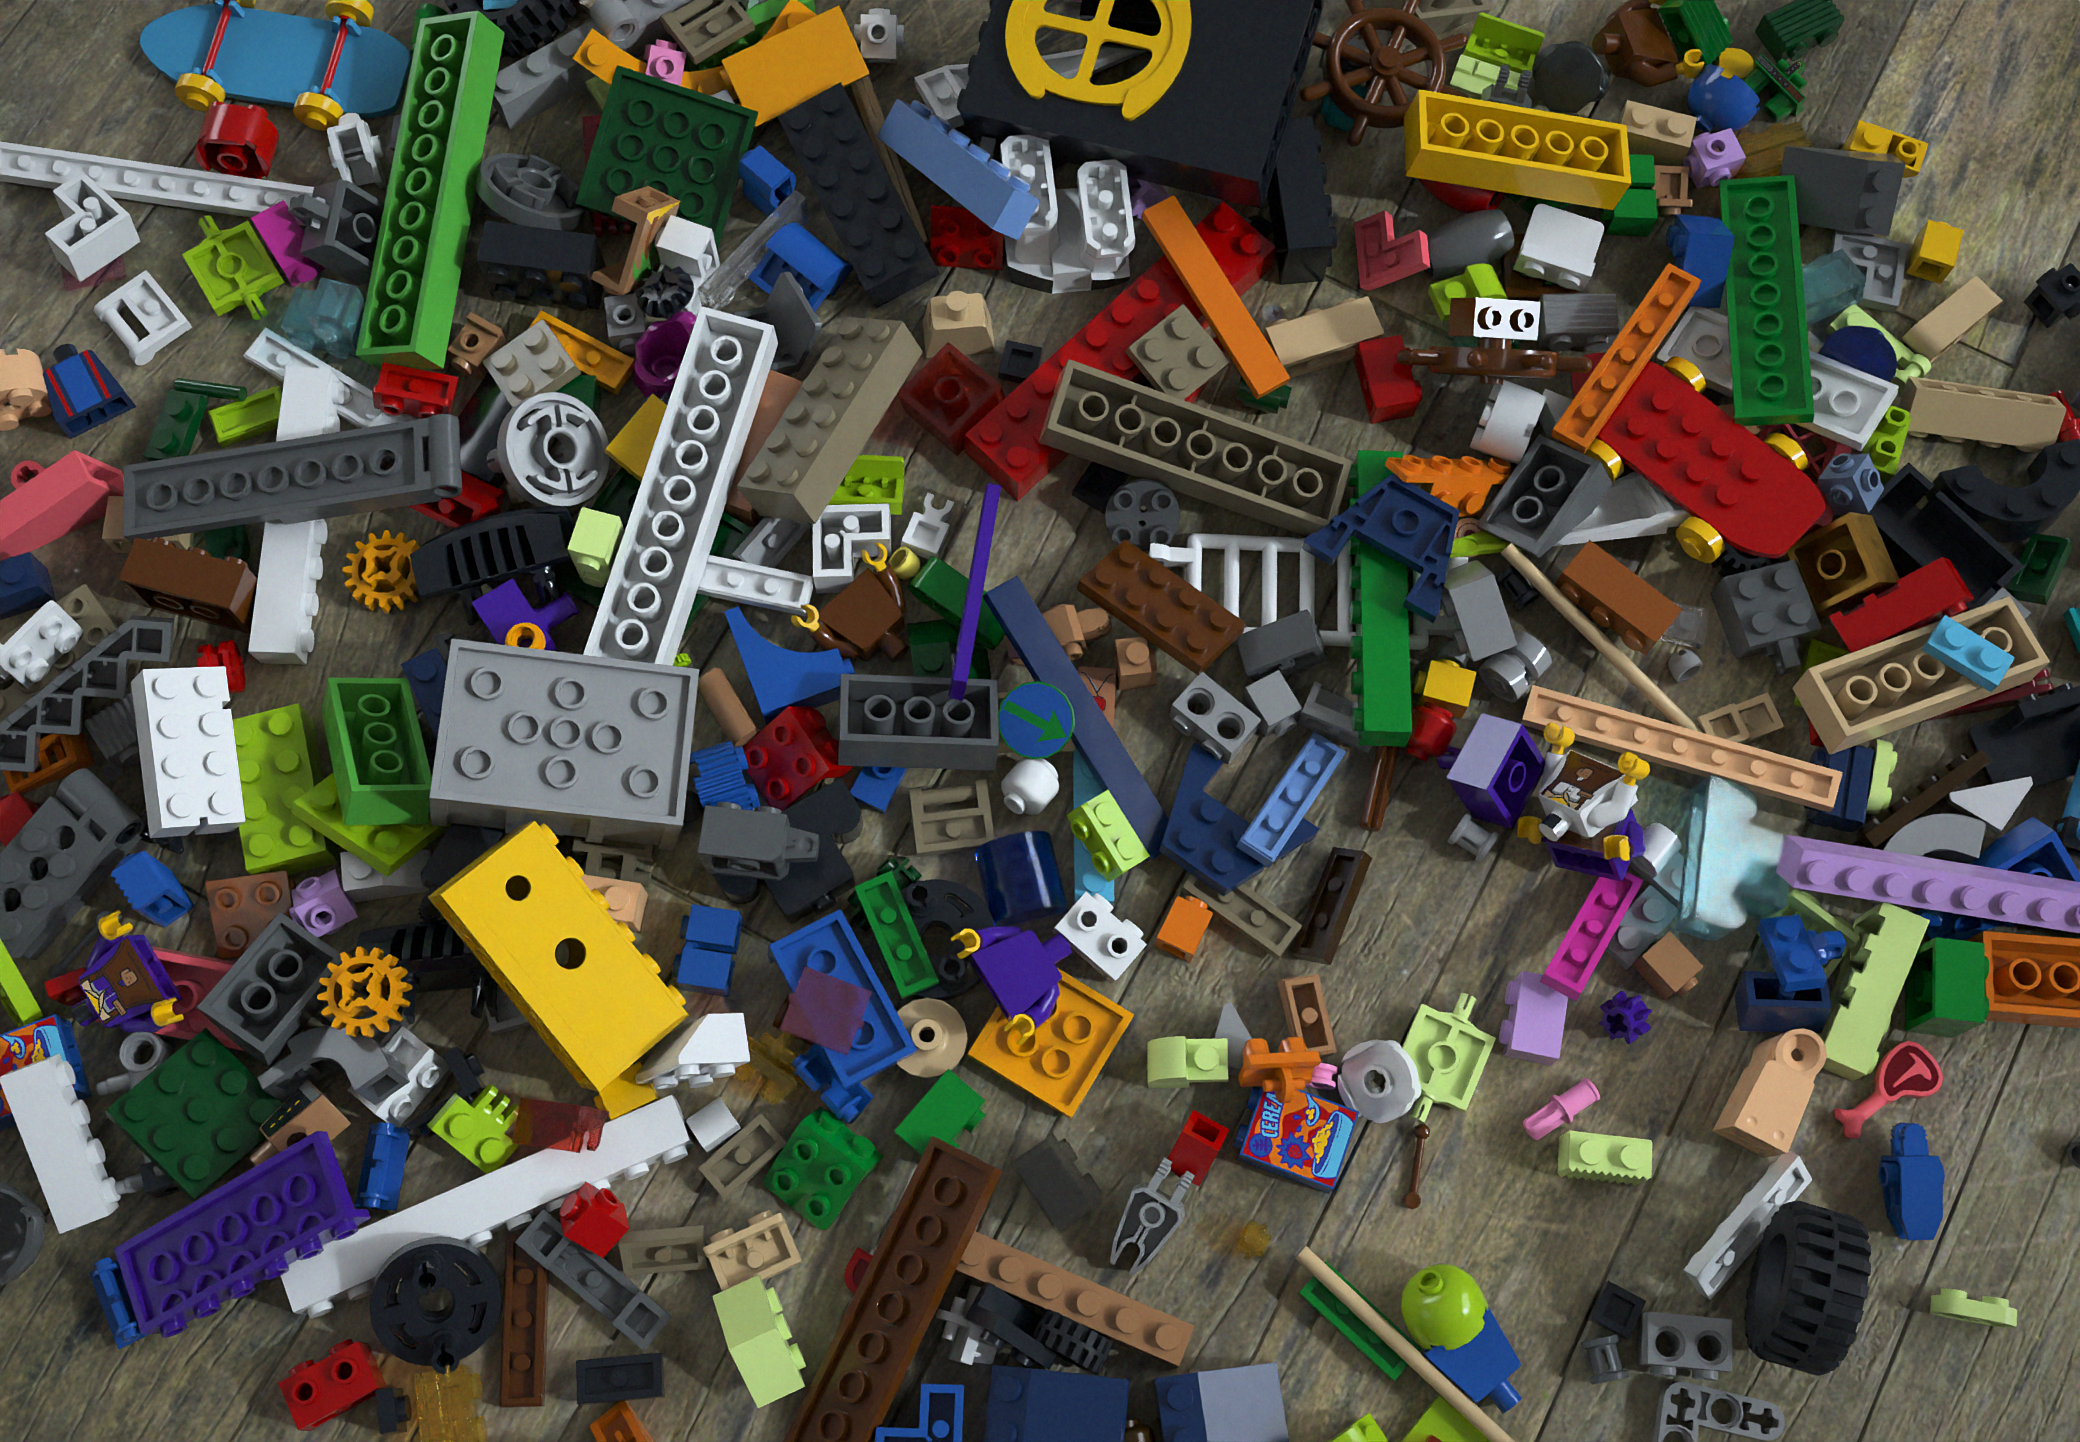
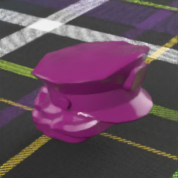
M679 311L665 321L652 323L644 331L639 342L636 343L637 359L634 364V384L647 399L654 394L664 403L669 402L697 319L691 311Z

